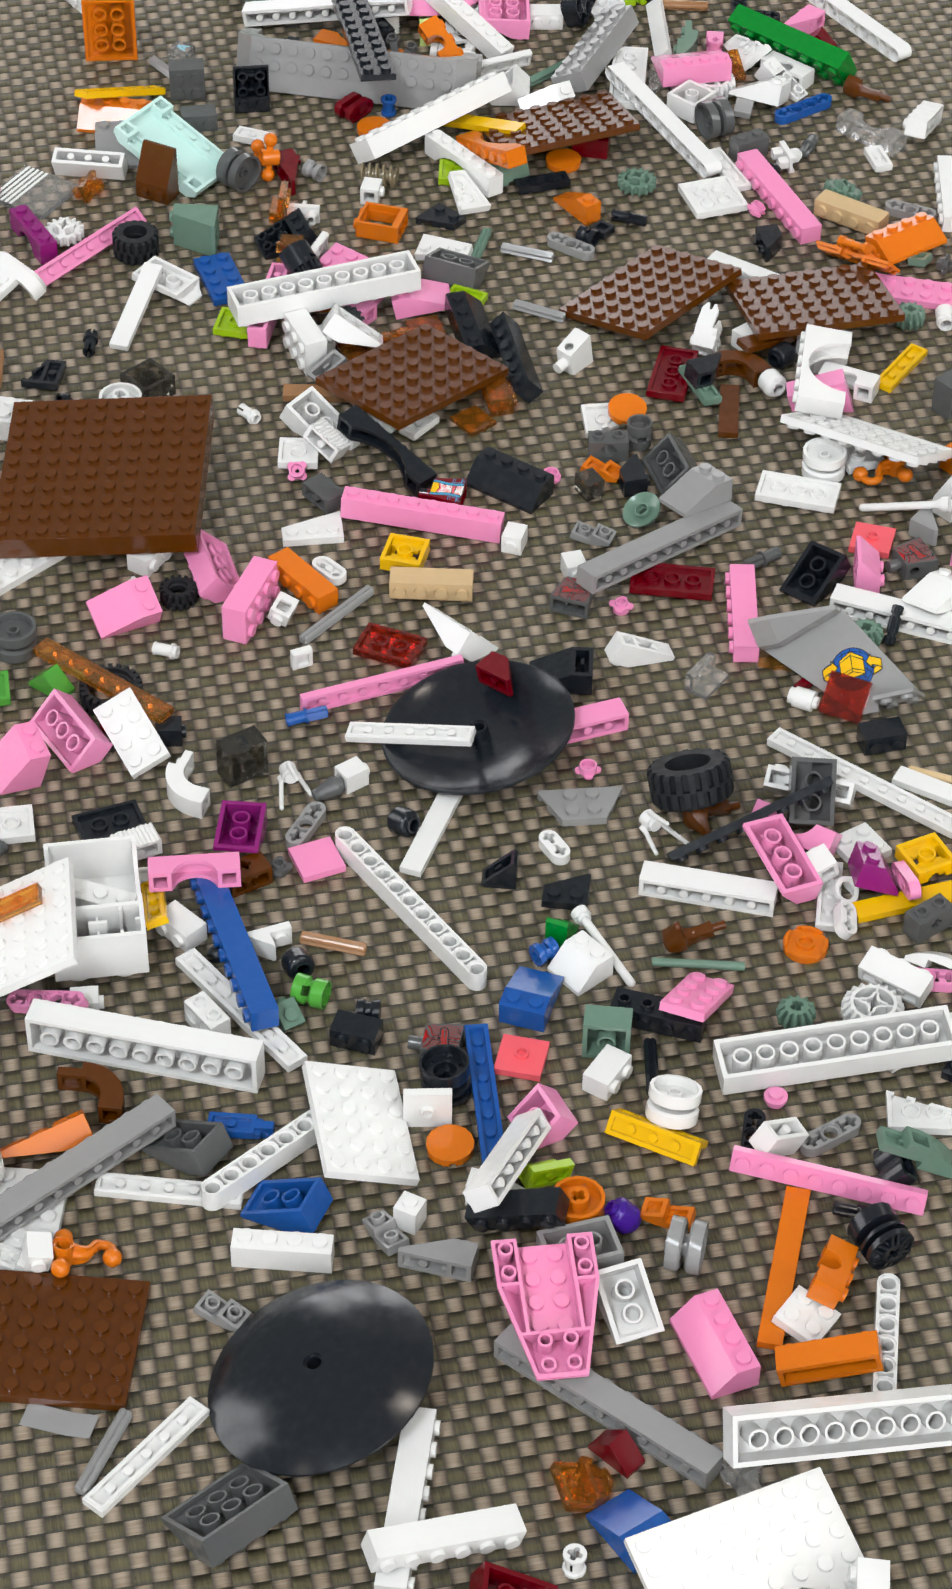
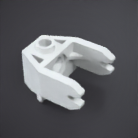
M710 302L702 307L694 334L690 338L692 350L699 351V355L703 356L714 354L722 347L720 341V334L722 332L721 321L718 320L716 323L719 315L718 305L715 304L713 309H710Z

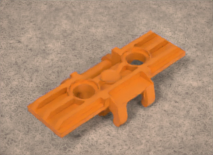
M843 235L838 237L837 244L834 245L818 240L815 242L818 249L827 255L856 264L866 262L874 270L892 275L900 273V269L882 260L881 254L877 253L874 245L870 243H860Z

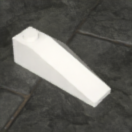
M424 602L423 608L444 645L453 651L452 656L461 654L463 659L465 658L473 662L488 655L491 651H497L498 647L472 632V630L458 623L437 608Z

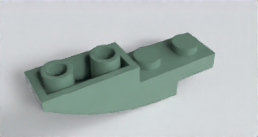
M691 20L685 21V27H682L681 38H677V45L673 46V54L697 51L699 30H692Z
M880 1126L876 1131L880 1151L914 1160L917 1169L952 1179V1151L938 1139L909 1126H906L902 1132Z

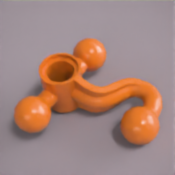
M267 133L264 136V142L256 139L251 143L254 156L259 158L261 166H265L261 172V178L266 182L272 181L275 177L272 166L280 164L279 149H274L278 142L277 136L274 133Z
M883 455L884 460L875 469V477H868L867 469L862 466L855 468L852 475L854 480L872 486L879 484L883 480V475L898 477L901 482L908 483L913 478V472L910 468L905 467L904 461H891L888 456Z
M59 1229L52 1240L54 1258L50 1269L55 1277L64 1278L69 1274L72 1265L88 1262L100 1250H105L102 1257L104 1264L108 1267H117L123 1258L116 1245L110 1241L96 1239L89 1245L83 1246L74 1243L73 1234L70 1230Z

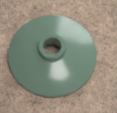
M641 492L632 496L623 508L624 521L634 528L649 525L660 513L661 503L659 498L651 492Z

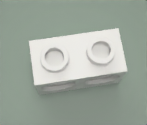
M204 991L184 1001L185 1021L191 1027L231 1034L230 1017Z

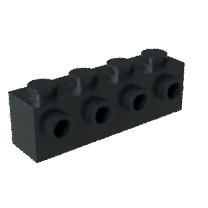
M617 987L610 1006L633 1008L632 1028L701 1043L708 1019L703 1023L659 1010V1005L664 997Z
M560 1187L509 1190L499 1206L474 1213L471 1206L467 1203L464 1219L478 1232L496 1229L507 1231L515 1228L529 1230L534 1227L554 1228L555 1226H565L570 1199Z

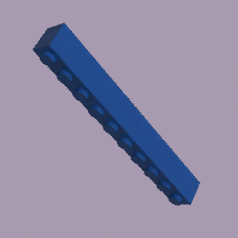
M190 878L189 885L191 891L195 890L197 905L201 904V916L203 919H207V931L212 933L214 948L219 947L218 957L220 963L224 962L226 978L230 977L232 993L236 992L238 1008L242 1007L244 1023L249 1024L252 1032L279 1026V1008L229 888H218L215 883L208 879Z

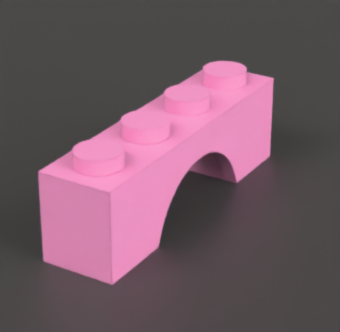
M757 799L752 812L771 803ZM818 824L808 832L795 834L804 851L824 843L833 856L843 836Z
M239 852L147 857L149 892L173 891L178 883L190 878L208 879L215 883L218 888L241 887Z

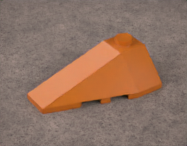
M83 1109L53 1122L54 1124H52L51 1128L39 1129L30 1134L27 1139L21 1138L0 1148L2 1158L62 1152L75 1147L86 1137L93 1135Z

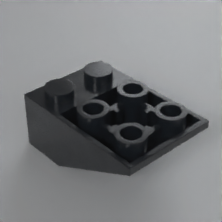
M268 65L233 67L235 114L270 112Z
M297 208L253 239L264 259L269 260L279 258L283 249L298 240H307L311 247L318 236L300 208Z
M570 647L530 661L529 665L543 669L557 678L566 687L569 694L592 695L593 647Z

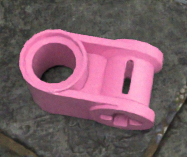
M707 31V51H722L724 31Z

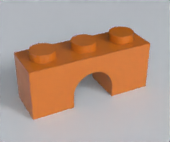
M437 15L418 25V33L427 46L433 42L441 43L444 46L442 50L437 52L438 57L462 56L464 54L462 48L457 47L453 35L445 29L446 25L443 20H439Z
M831 1234L821 1252L817 1263L819 1268L810 1283L806 1297L834 1310L838 1301L843 1303L854 1276L851 1272H854L859 1262V1258H856L859 1247Z

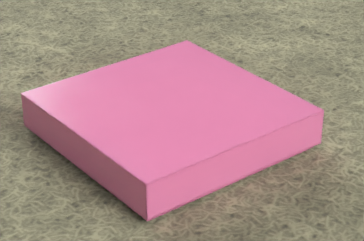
M330 836L288 848V854L303 883L346 872V865Z

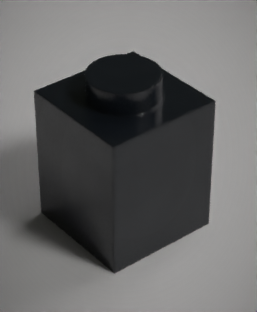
M156 716L155 729L166 747H182V739L187 737V726L182 725V716Z

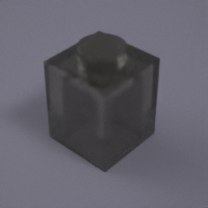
M592 467L575 473L574 489L586 502L604 496L605 480Z

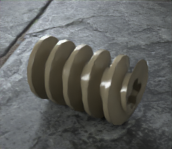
M362 162L360 169L361 182H363L364 177L380 178L385 188L389 184L391 188H395L399 177V166L394 171L392 165L386 170L385 164L379 169L378 163L372 168L371 163L365 167L364 162Z

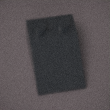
M811 540L779 591L815 607L835 589L837 583L840 584L851 568L846 555Z

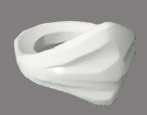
M840 876L835 879L832 893L836 901L840 902L842 899H845L839 891L841 883L852 895L847 900L851 902L857 901L859 887L854 886L852 877Z

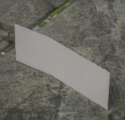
M28 1404L19 1425L64 1436L90 1439L99 1415L75 1413L45 1405Z

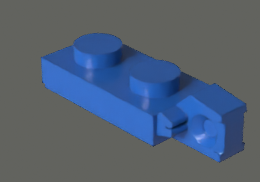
M209 1112L208 1121L222 1122L230 1138L266 1139L275 1133L274 1121H263V1119L258 1118L255 1114Z

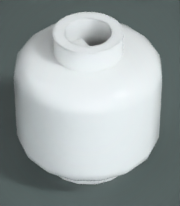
M767 369L759 376L758 386L768 397H777L785 391L786 379L776 369Z

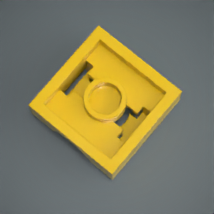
M390 533L380 556V569L390 571L391 566L423 568L430 552V539ZM419 553L418 559H416V557H413V554L418 555Z
M935 832L896 845L895 858L898 861L904 860L920 884L928 882L929 878L935 873L939 875L952 874V853ZM917 859L919 863L916 865L913 860Z

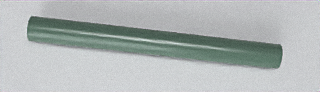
M652 957V966L745 971V962Z

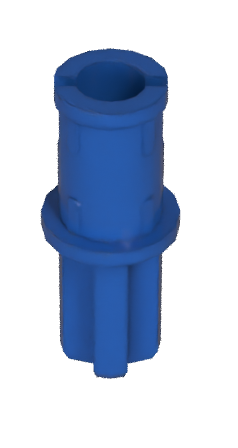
M326 705L310 709L304 707L301 711L285 713L287 727L301 723L309 724L310 721L327 718L328 709Z

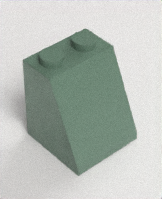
M174 203L173 211L169 212V221L173 222V226L170 227V237L174 238V245L208 256L217 254L220 238L218 205Z

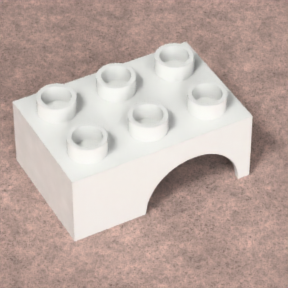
M135 835L43 844L45 867L69 857L73 861L74 877L137 893L136 901L76 906L79 963L55 973L56 982L68 980L78 982L88 978L117 975L127 977L137 973L149 972L147 935Z

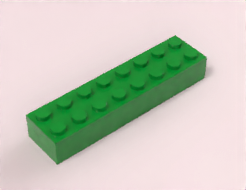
M738 4L728 18L730 28L734 34L747 37L754 42L759 41L763 45L768 44L772 48L771 51L774 50L814 68L815 74L821 79H828L837 86H844L846 78L849 75L855 76L857 73L856 66L849 52L741 4Z

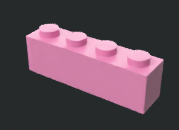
M620 697L574 708L575 725L567 744L628 730L629 713Z

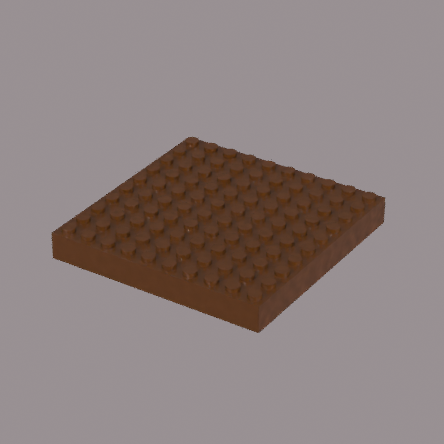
M212 395L14 402L0 479V559L198 552L215 416Z

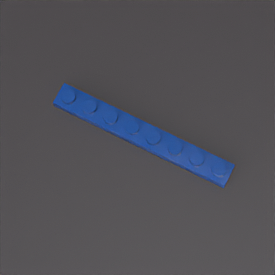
M488 1023L464 1025L482 1164L503 1135Z

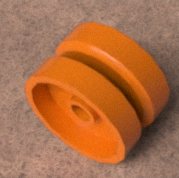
M571 1176L562 1179L554 1186L560 1187L570 1199L565 1225L604 1216L606 1195L603 1187L595 1180L585 1176Z

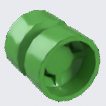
M299 972L292 983L290 997L294 996L298 1004L305 1005L308 1002L310 1007L324 1010L330 999L332 983L322 978L314 980L313 976Z

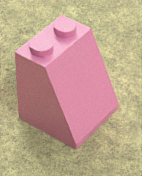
M35 721L14 725L0 740V795L41 787L51 754Z

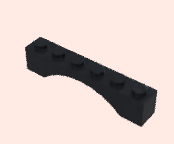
M355 405L339 414L337 429L349 440L370 445L386 454L400 470L403 486L413 495H416L418 498L420 487H432L437 473L365 411Z

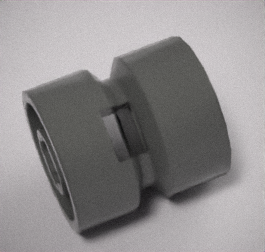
M635 414L627 420L629 449L632 451L642 452L651 447L653 422L649 416Z

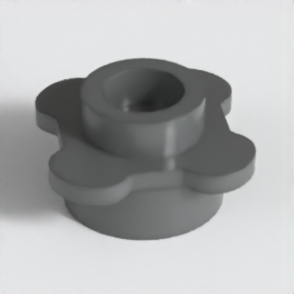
M946 254L945 257H939L936 263L937 270L944 276L952 269L950 254Z
M277 856L272 862H269L272 866L273 877L275 878L287 876L288 871H291L293 865L286 862L283 856Z

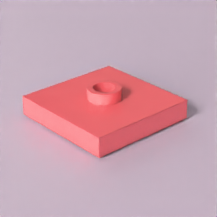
M856 522L848 552H855L856 536H861L879 552L880 558L889 559L896 535V528Z
M503 1034L494 1064L495 1074L540 1082L550 1042Z

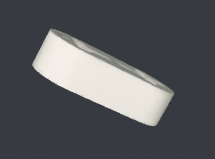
M544 830L539 834L538 846L549 860L555 865H566L570 861V848L558 833L553 830Z
M842 899L833 908L834 930L840 938L848 940L857 932V911L851 901Z

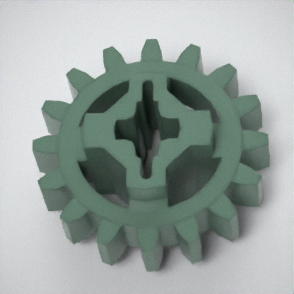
M635 167L633 169L627 168L626 172L621 171V174H618L617 187H620V191H624V194L631 193V196H634V194L638 196L648 195V192L652 193L653 189H656L657 177L654 176V173H649V170H643V168L639 170Z
M831 178L829 180L826 179L823 190L827 189L860 201L863 194L860 189H857L855 184L843 178L835 180Z

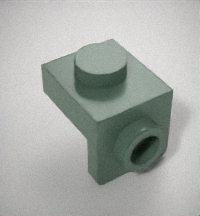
M283 996L275 1000L279 1008V1025L283 1033L306 1022L294 996L288 999Z

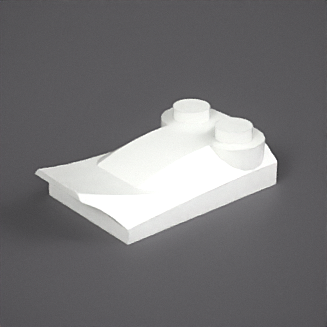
M153 256L147 261L148 263L163 265V271L155 287L156 291L188 306L193 305L202 297L199 284L200 277L157 256ZM143 265L132 273V280H137Z

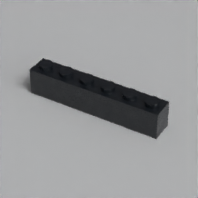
M503 311L489 324L504 365L509 368L508 376L514 392L527 403H531L543 393V389L518 323Z

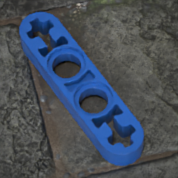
M821 93L777 109L774 121L777 124L785 125L831 107L832 96L827 93Z

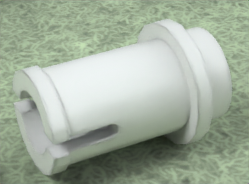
M244 403L238 406L243 411L237 408V414L247 419L249 424H257L261 420L260 412L257 409L253 410Z
M155 641L152 645V654L166 656L174 660L180 655V646H177L175 643L170 645Z

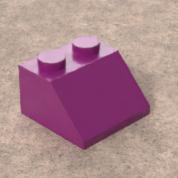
M856 841L847 863L854 886L898 896L899 892L892 871L879 847L869 841Z

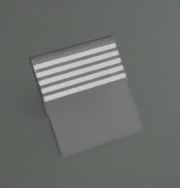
M24 165L0 185V204L10 209L26 204L38 219L43 220L80 190L81 186L53 174Z

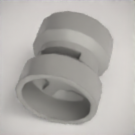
M311 159L306 160L302 167V175L308 178L312 177L317 182H321L327 173L325 165L317 164L316 161Z

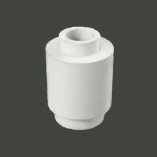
M941 304L935 310L936 324L942 331H949L952 329V306Z
M792 686L787 696V703H790L792 707L812 712L813 709L818 708L820 697H818V692L800 686Z

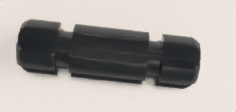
M892 605V616L890 615L886 629L887 635L884 636L883 640L884 644L895 645V635L898 634L901 622L900 615L904 611V607L901 605Z

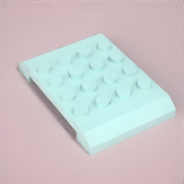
M160 95L114 128V134L118 142L138 159H140L144 139L176 148L179 192L186 197L195 198L218 181L216 178V167L224 152L172 111L174 106Z

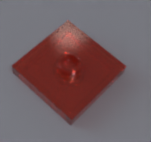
M832 670L818 711L856 724L860 723L873 683Z

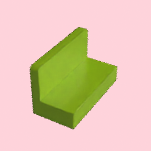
M571 1158L530 1163L525 1166L518 1178L526 1189L552 1186L562 1179L570 1177L575 1164Z

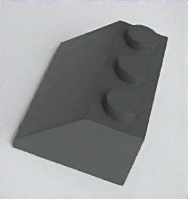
M439 247L425 255L422 277L432 281L447 283L449 287L457 284L476 290L482 284L490 266V261Z
M670 432L642 458L661 495L691 468L698 466L685 442Z
M792 756L790 759L788 795L828 776H831L834 784L829 786L831 791L821 796L815 793L809 796L810 801L798 806L797 802L790 805V810L787 811L789 826L814 827L816 824L823 827L834 826L837 759Z

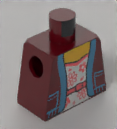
M436 478L431 488L420 487L418 498L464 505L467 496V479Z

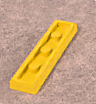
M911 343L880 374L879 389L891 393L927 356L928 350Z
M149 881L141 883L140 889L147 930L169 923L165 891L149 892Z

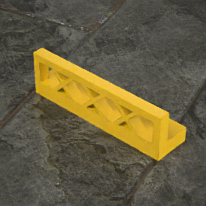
M623 1108L611 1111L604 1132L693 1167L697 1165L701 1150L707 1148L709 1142L681 1130L660 1127L646 1117Z

